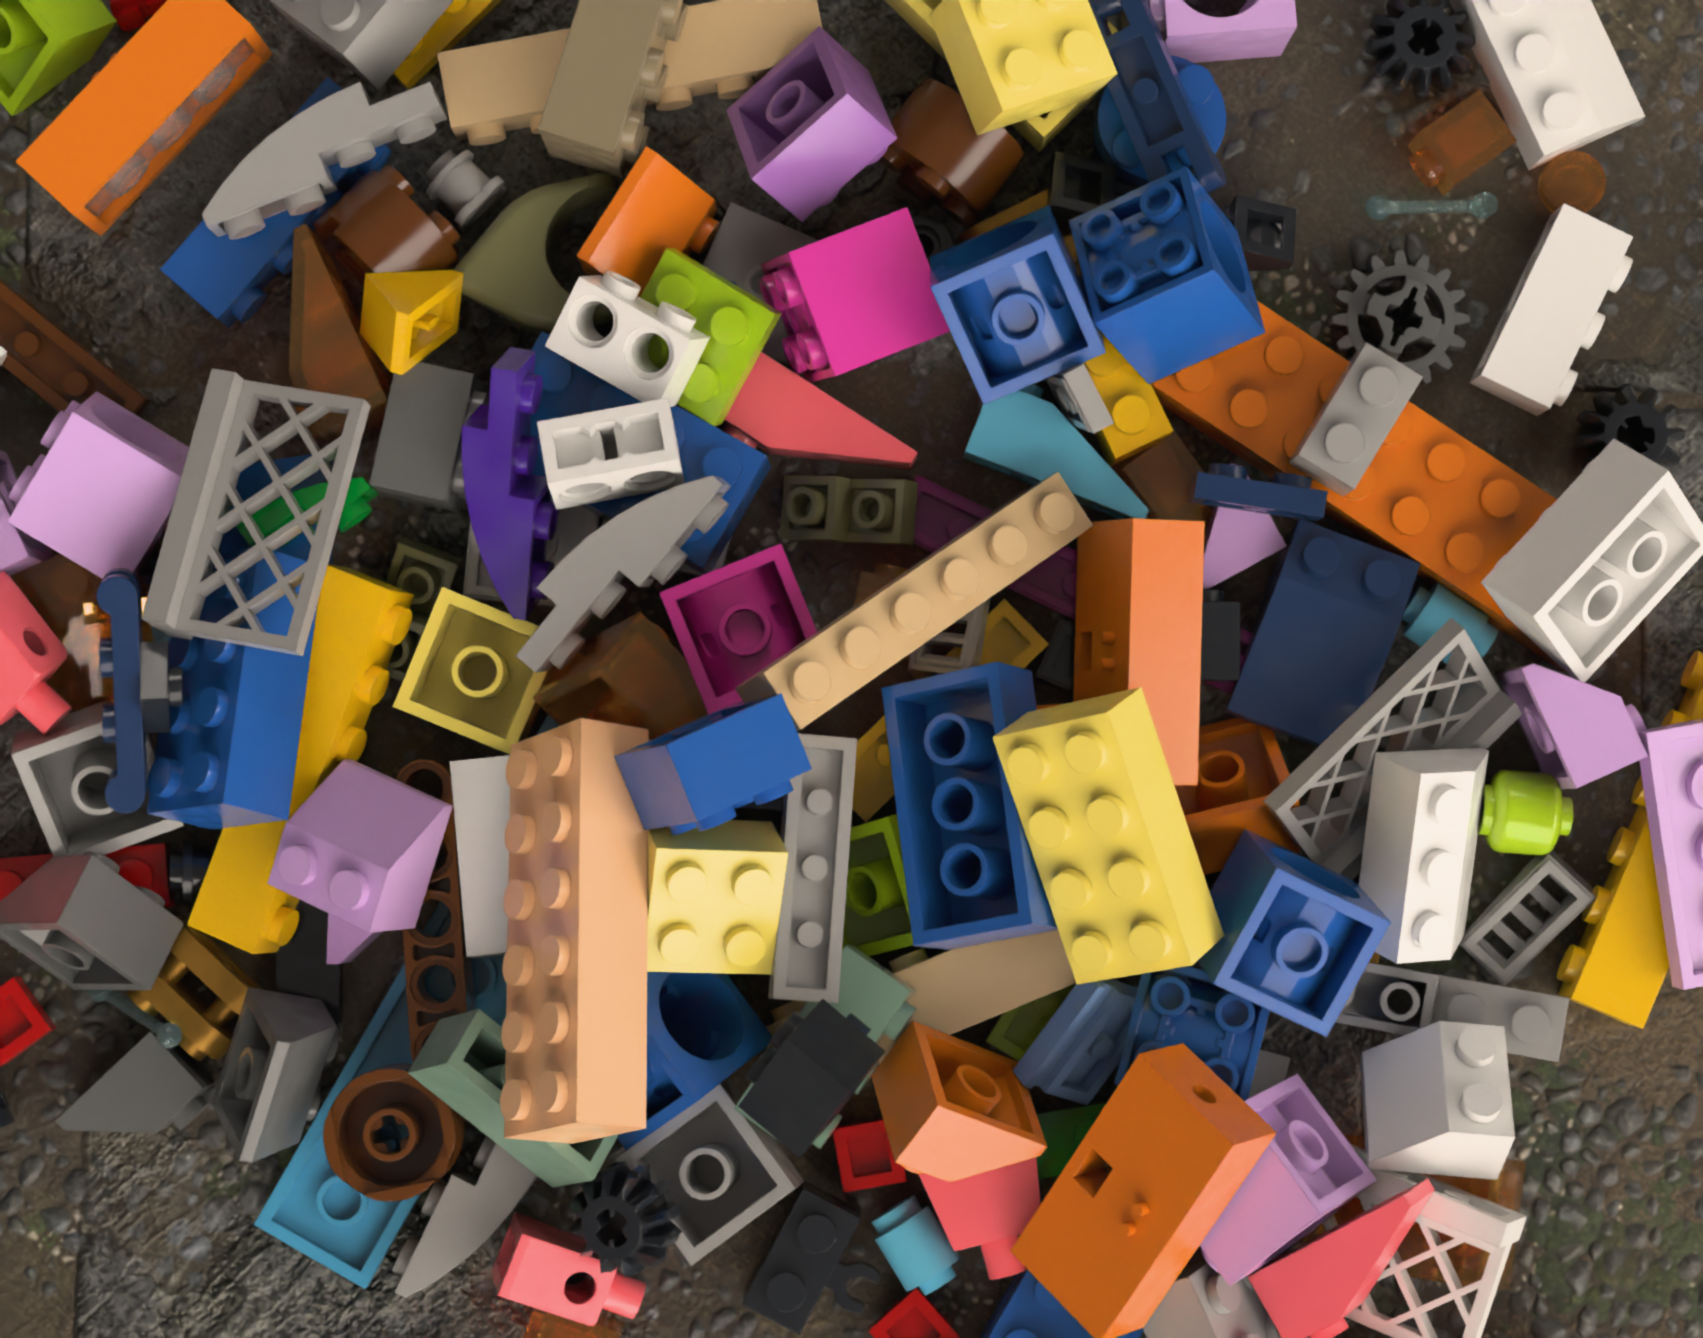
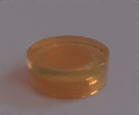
M1568 151L1556 156L1542 170L1538 182L1540 198L1552 213L1564 203L1583 213H1587L1600 202L1606 188L1605 173L1599 162L1589 154L1580 151Z

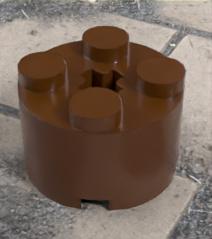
M926 79L921 82L918 88H915L890 121L897 139L888 146L886 152L878 161L896 173L903 172L898 178L897 183L908 194L924 204H927L932 196L942 202L940 208L950 218L969 229L1016 169L1018 162L1024 156V151L1003 127L977 136L961 94L936 80Z
M388 164L380 172L369 170L314 222L315 230L323 242L332 233L340 242L343 248L334 256L363 287L365 273L453 270L460 262L457 256L459 250L455 245L460 239L458 232L436 210H432L426 215L409 198L414 193L412 186L395 168Z
M395 1063L380 1066L353 1079L336 1097L324 1122V1149L334 1173L353 1189L377 1201H401L426 1191L455 1164L462 1148L465 1133L464 1117L408 1074L412 1064ZM391 1115L395 1117L397 1124H406L409 1130V1135L401 1140L400 1147H397L394 1138H383L381 1133V1127L391 1122Z

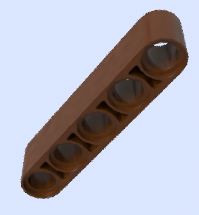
M420 759L408 763L400 770L396 780L413 787L416 777L422 772L431 770L437 773L443 783V795L440 800L453 806L450 766L440 761ZM452 807L442 840L447 848V860L442 868L432 872L421 907L422 911L425 904L430 900L443 902L451 912V926L441 937L433 936L423 928L420 920V911L416 927L413 929H403L410 1053L413 1062L439 1019L475 1010L472 958L466 955L454 807ZM434 965H442L450 969L455 977V991L447 1001L436 1000L426 991L424 984L425 975Z

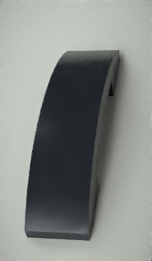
M1055 151L1051 158L1047 205L1050 206L1056 219L1070 227L1069 220L1139 187L1115 181V165ZM1236 195L1228 208L1218 206L1238 231L1248 271L1290 268L1294 262L1297 209Z

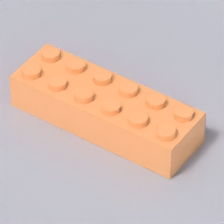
M579 718L511 745V755L506 765V780L510 786V817L505 829V845L509 851V876L503 901L504 911L508 917L507 951L502 965L503 977L507 983L506 1018L501 1030V1040L506 1050L505 1084L500 1096V1108L504 1116V1138L574 1144L646 1129L648 830H644L614 756L649 741V729Z

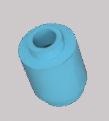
M1439 582L1435 583L1429 591L1422 586H1418L1410 596L1402 620L1407 622L1402 635L1422 647L1452 618L1466 630L1481 658H1483L1499 632L1497 628L1487 622L1489 615ZM1451 652L1441 661L1447 664Z
M915 1195L902 1200L871 1221L879 1234L874 1240L906 1292L919 1287L923 1295L926 1296L957 1276L951 1265L961 1258L959 1253L953 1250L944 1229L929 1205L922 1207Z

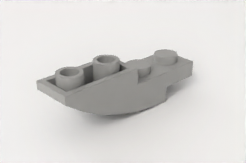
M358 82L327 96L295 115L267 136L238 164L218 188L203 211L202 217L206 226L217 237L227 234L230 240H236L259 232L266 226L264 219L288 210L290 216H296L321 207L326 202L324 195L338 190L328 166L339 163L341 168L353 167L372 159L376 155L375 148L396 139H399L401 144H410L436 132L435 124L447 119L438 94L431 82H427L372 104L370 96L361 82Z
M713 475L677 485L625 510L590 534L565 556L537 587L538 590L557 605L516 654V657L535 673L549 671L553 665L559 670L563 669L583 646L585 639L579 635V632L595 614L600 619H603L623 597L626 588L620 582L625 576L638 587H650L655 580L664 585L670 580L688 556L681 550L685 542L696 529L703 534L707 533L726 511L729 503L722 497L731 485L723 478Z
M1368 963L1338 1016L1336 1023L1406 1035L1438 1021L1504 1026L1507 1053L1559 1062L1569 998L1407 968Z
M486 1136L473 1162V1166L483 1170L479 1178L459 1168L451 1175L448 1182L439 1179L433 1185L421 1210V1213L431 1217L420 1240L412 1236L408 1237L392 1271L402 1275L395 1293L407 1298L436 1282L461 1264L494 1233L519 1204L538 1176Z

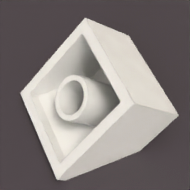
M1438 1021L1362 1052L1360 1072L1366 1166L1369 1169L1498 1179L1515 1139L1504 1026Z

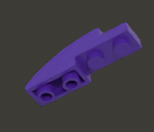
M510 347L491 367L489 405L481 404L462 425V470L470 521L482 560L496 591L514 619L526 621L541 599H548L537 587L554 569V563L546 561L547 540L551 541L555 535L559 509L556 510L554 502L550 501L551 493L546 477L532 474L538 456L537 437L530 436L531 414H536L538 411L543 389L542 376L534 374L536 351Z

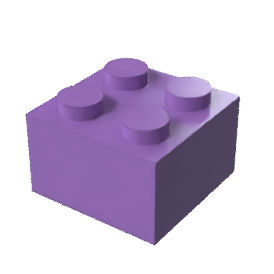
M820 26L726 110L750 178L801 222L819 207L829 204L848 181L865 166L877 162L884 155L888 146L897 139L869 70Z

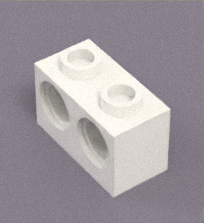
M606 270L603 276H579L545 347L641 402L668 398L670 407L676 406L710 339L706 334L693 328L696 318L670 303L661 302L659 307H656L638 297L637 295L641 287L632 280L613 271ZM600 303L605 304L613 315V327L607 337L601 336L593 324V314ZM656 334L666 341L669 348V359L662 369L657 368L648 356L649 342Z
M668 398L537 422L547 484L556 510L666 490L685 483Z

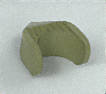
M597 173L548 184L530 190L512 201L453 269L454 271L464 273L462 295L531 332L540 335L543 331L550 335L570 296V293L561 287L555 271V250L559 234L576 212L610 198L617 193L614 176L608 173ZM598 305L593 314L594 327L601 336L609 335L613 327V315L606 305Z

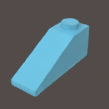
M1032 384L982 406L965 449L964 459L1030 485H1035L1054 473L1059 472L1079 504L1117 519H1146L1149 509L1053 403L1041 399L1044 391L1042 388Z

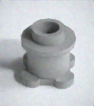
M449 150L427 171L425 178L431 184L426 190V196L430 200L438 198L456 215L454 221L458 224L457 228L466 233L503 197L507 188L503 186L505 182L498 175L490 179L472 162L474 154L470 150H465L459 155Z

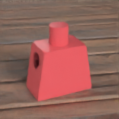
M2 571L0 573V726L20 712L43 735H46L72 709L46 683L67 659V651L12 578L5 571Z
M1037 1158L954 1182H947L925 1173L919 1174L954 1251L980 1245L990 1280L1013 1276L1027 1270L1010 1250L1018 1240V1235L1023 1232L1041 1204Z
M515 1211L491 1270L498 1296L588 1326H595L602 1309L634 1319L643 1300L646 1283L629 1276L625 1277L624 1274L617 1272V1268L612 1272L601 1273L599 1255L595 1253L592 1256L580 1257L583 1245L586 1244L584 1238ZM574 1273H587L585 1279L580 1283L566 1284L567 1279Z

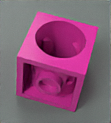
M908 207L760 264L765 275L759 278L760 291L764 302L782 313L780 317L788 337L782 339V347L787 362L794 373H802L804 379L808 382L838 376L950 332L931 290L930 266Z
M781 543L659 592L708 714L726 706L744 702L735 689L738 685L817 632Z

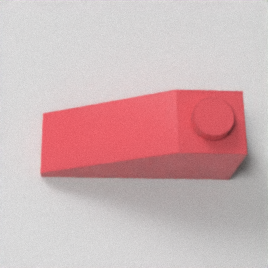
M763 352L760 353L722 423L725 425L722 429L723 432L754 449L759 447L771 455L908 470L911 469L918 455L917 451Z
M1429 1178L1283 1253L1248 1276L1250 1283L1281 1338H1306L1308 1336L1310 1338H1333L1349 1328L1344 1317L1365 1301L1435 1191Z

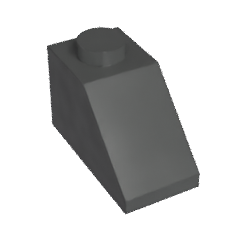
M164 1028L150 1031L55 1122L63 1130L156 1133L168 1128L172 1123L179 1130H182L209 1105L202 1095L215 1082Z

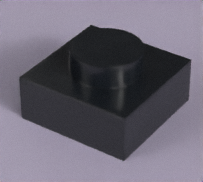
M168 641L140 642V703L144 733H171V707H183L182 667H170Z

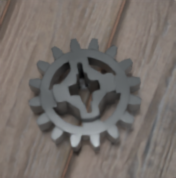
M1397 250L1392 255L1389 266L1385 267L1379 256L1374 255L1366 262L1369 276H1365L1362 272L1353 269L1345 277L1353 292L1338 290L1332 298V302L1344 309V313L1334 315L1328 320L1329 328L1343 330L1344 337L1332 348L1336 353L1350 350L1354 355L1365 344L1360 334L1358 323L1367 327L1374 342L1373 347L1396 361L1398 356L1401 355L1402 350L1413 345L1421 349L1427 347L1431 350L1425 356L1414 361L1400 362L1423 376L1419 383V386L1423 387L1432 381L1430 365L1435 370L1445 373L1453 365L1445 351L1459 352L1466 345V341L1462 337L1454 334L1455 329L1464 327L1470 322V315L1455 312L1454 305L1466 294L1463 289L1450 292L1446 290L1444 284L1451 275V271L1448 268L1438 272L1435 276L1427 272L1430 256L1423 254L1413 266H1408L1404 251ZM1401 281L1396 292L1384 297L1377 293L1373 295L1367 293L1371 288L1383 282ZM1425 293L1434 302L1439 318L1431 316L1424 300ZM1407 299L1404 307L1406 312L1404 322L1412 327L1405 329L1390 343L1394 334L1391 331L1394 321L1387 316L1392 314Z

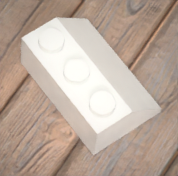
M1450 0L1455 13L1462 10L1467 12L1469 18L1462 26L1464 33L1475 36L1476 43L1472 50L1528 170L1645 117L1591 0Z
M1613 439L1595 459L1587 464L1583 472L1554 504L1541 514L1538 521L1517 544L1496 563L1493 570L1481 583L1512 623L1572 678L1585 683L1703 555V524L1669 470L1618 440Z
M1462 748L1375 753L1359 886L1391 921L1375 952L1396 964L1450 960L1464 937L1489 751L1486 749Z

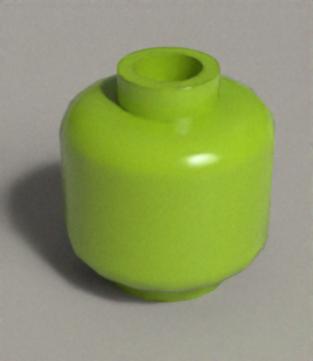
M1500 770L1492 776L1489 784L1484 785L1478 835L1485 836L1487 844L1493 851L1536 856L1546 855L1555 847L1559 835L1568 836L1570 834L1573 823V801L1571 797H1562L1560 785L1552 774Z

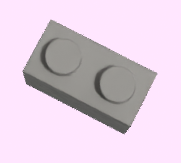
M1366 342L1353 355L1288 464L1344 497L1358 485L1423 376Z

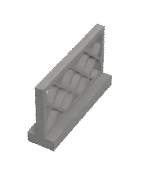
M211 368L141 619L171 637L192 640L194 636L303 656L371 405L361 398L244 380L236 372ZM260 400L282 404L291 420L263 439H260L253 427ZM295 406L304 407L307 409H305L301 413H298ZM329 412L347 414L342 435L320 450L307 427ZM299 433L312 456L282 476L269 453ZM250 441L252 446L247 449L248 442ZM261 459L273 482L246 501H243L236 489L240 472ZM335 459L333 468H331L329 463ZM321 469L328 481L325 498L303 512L290 489ZM282 495L295 519L265 538L252 515ZM233 503L235 508L230 511L231 504ZM243 521L256 545L226 564L219 552L222 536ZM316 522H318V523H317V527H316V531H315V530L313 529L312 525L315 524ZM301 532H304L311 544L308 560L286 575L273 551ZM265 558L277 582L248 601L235 577ZM215 565L218 571L212 574ZM226 584L239 608L217 623L200 621L205 597ZM301 584L299 593L297 594L295 588ZM286 594L294 608L287 636L266 633L256 614ZM247 621L252 630L239 628L238 626Z
M1450 618L1263 802L1301 851L1297 854L1353 880L1361 870L1374 758L1381 737L1391 735L1385 752L1462 748L1487 749L1522 715V712L1516 702L1500 690L1466 630ZM1451 652L1446 668L1436 671L1439 662ZM1437 690L1432 706L1422 709L1428 692ZM1404 698L1399 714L1389 717L1391 709ZM1358 743L1353 759L1342 762L1344 755ZM1345 781L1340 796L1329 799L1334 784ZM1311 789L1306 805L1291 808Z
M798 733L812 769L790 779L794 790L783 796L780 838L788 851L768 998L820 1002L824 999L827 1003L838 1004L857 738Z

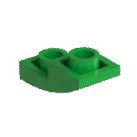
M351 478L338 529L341 532H345L357 525L373 510L368 502L378 496L379 492L370 486L369 481L365 478ZM328 482L315 484L292 492L303 512L325 498ZM283 497L273 500L252 515L265 538L295 519ZM242 521L236 525V528L247 543L252 547L255 546L256 543L244 522ZM295 536L294 538H292L291 540H289L288 542H286L284 545H282V546L279 547L278 549H280V548H282L283 546H285V545H287L288 543H290V542H291L292 540H294L297 536Z

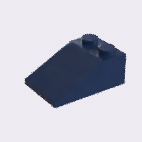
M1299 518L1283 539L1287 547L1280 550L1240 665V678L1234 682L1224 712L1319 747L1372 695L1401 624L1420 563Z

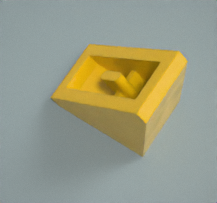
M454 270L365 273L360 334L390 372L399 375L405 374L457 333L464 273Z

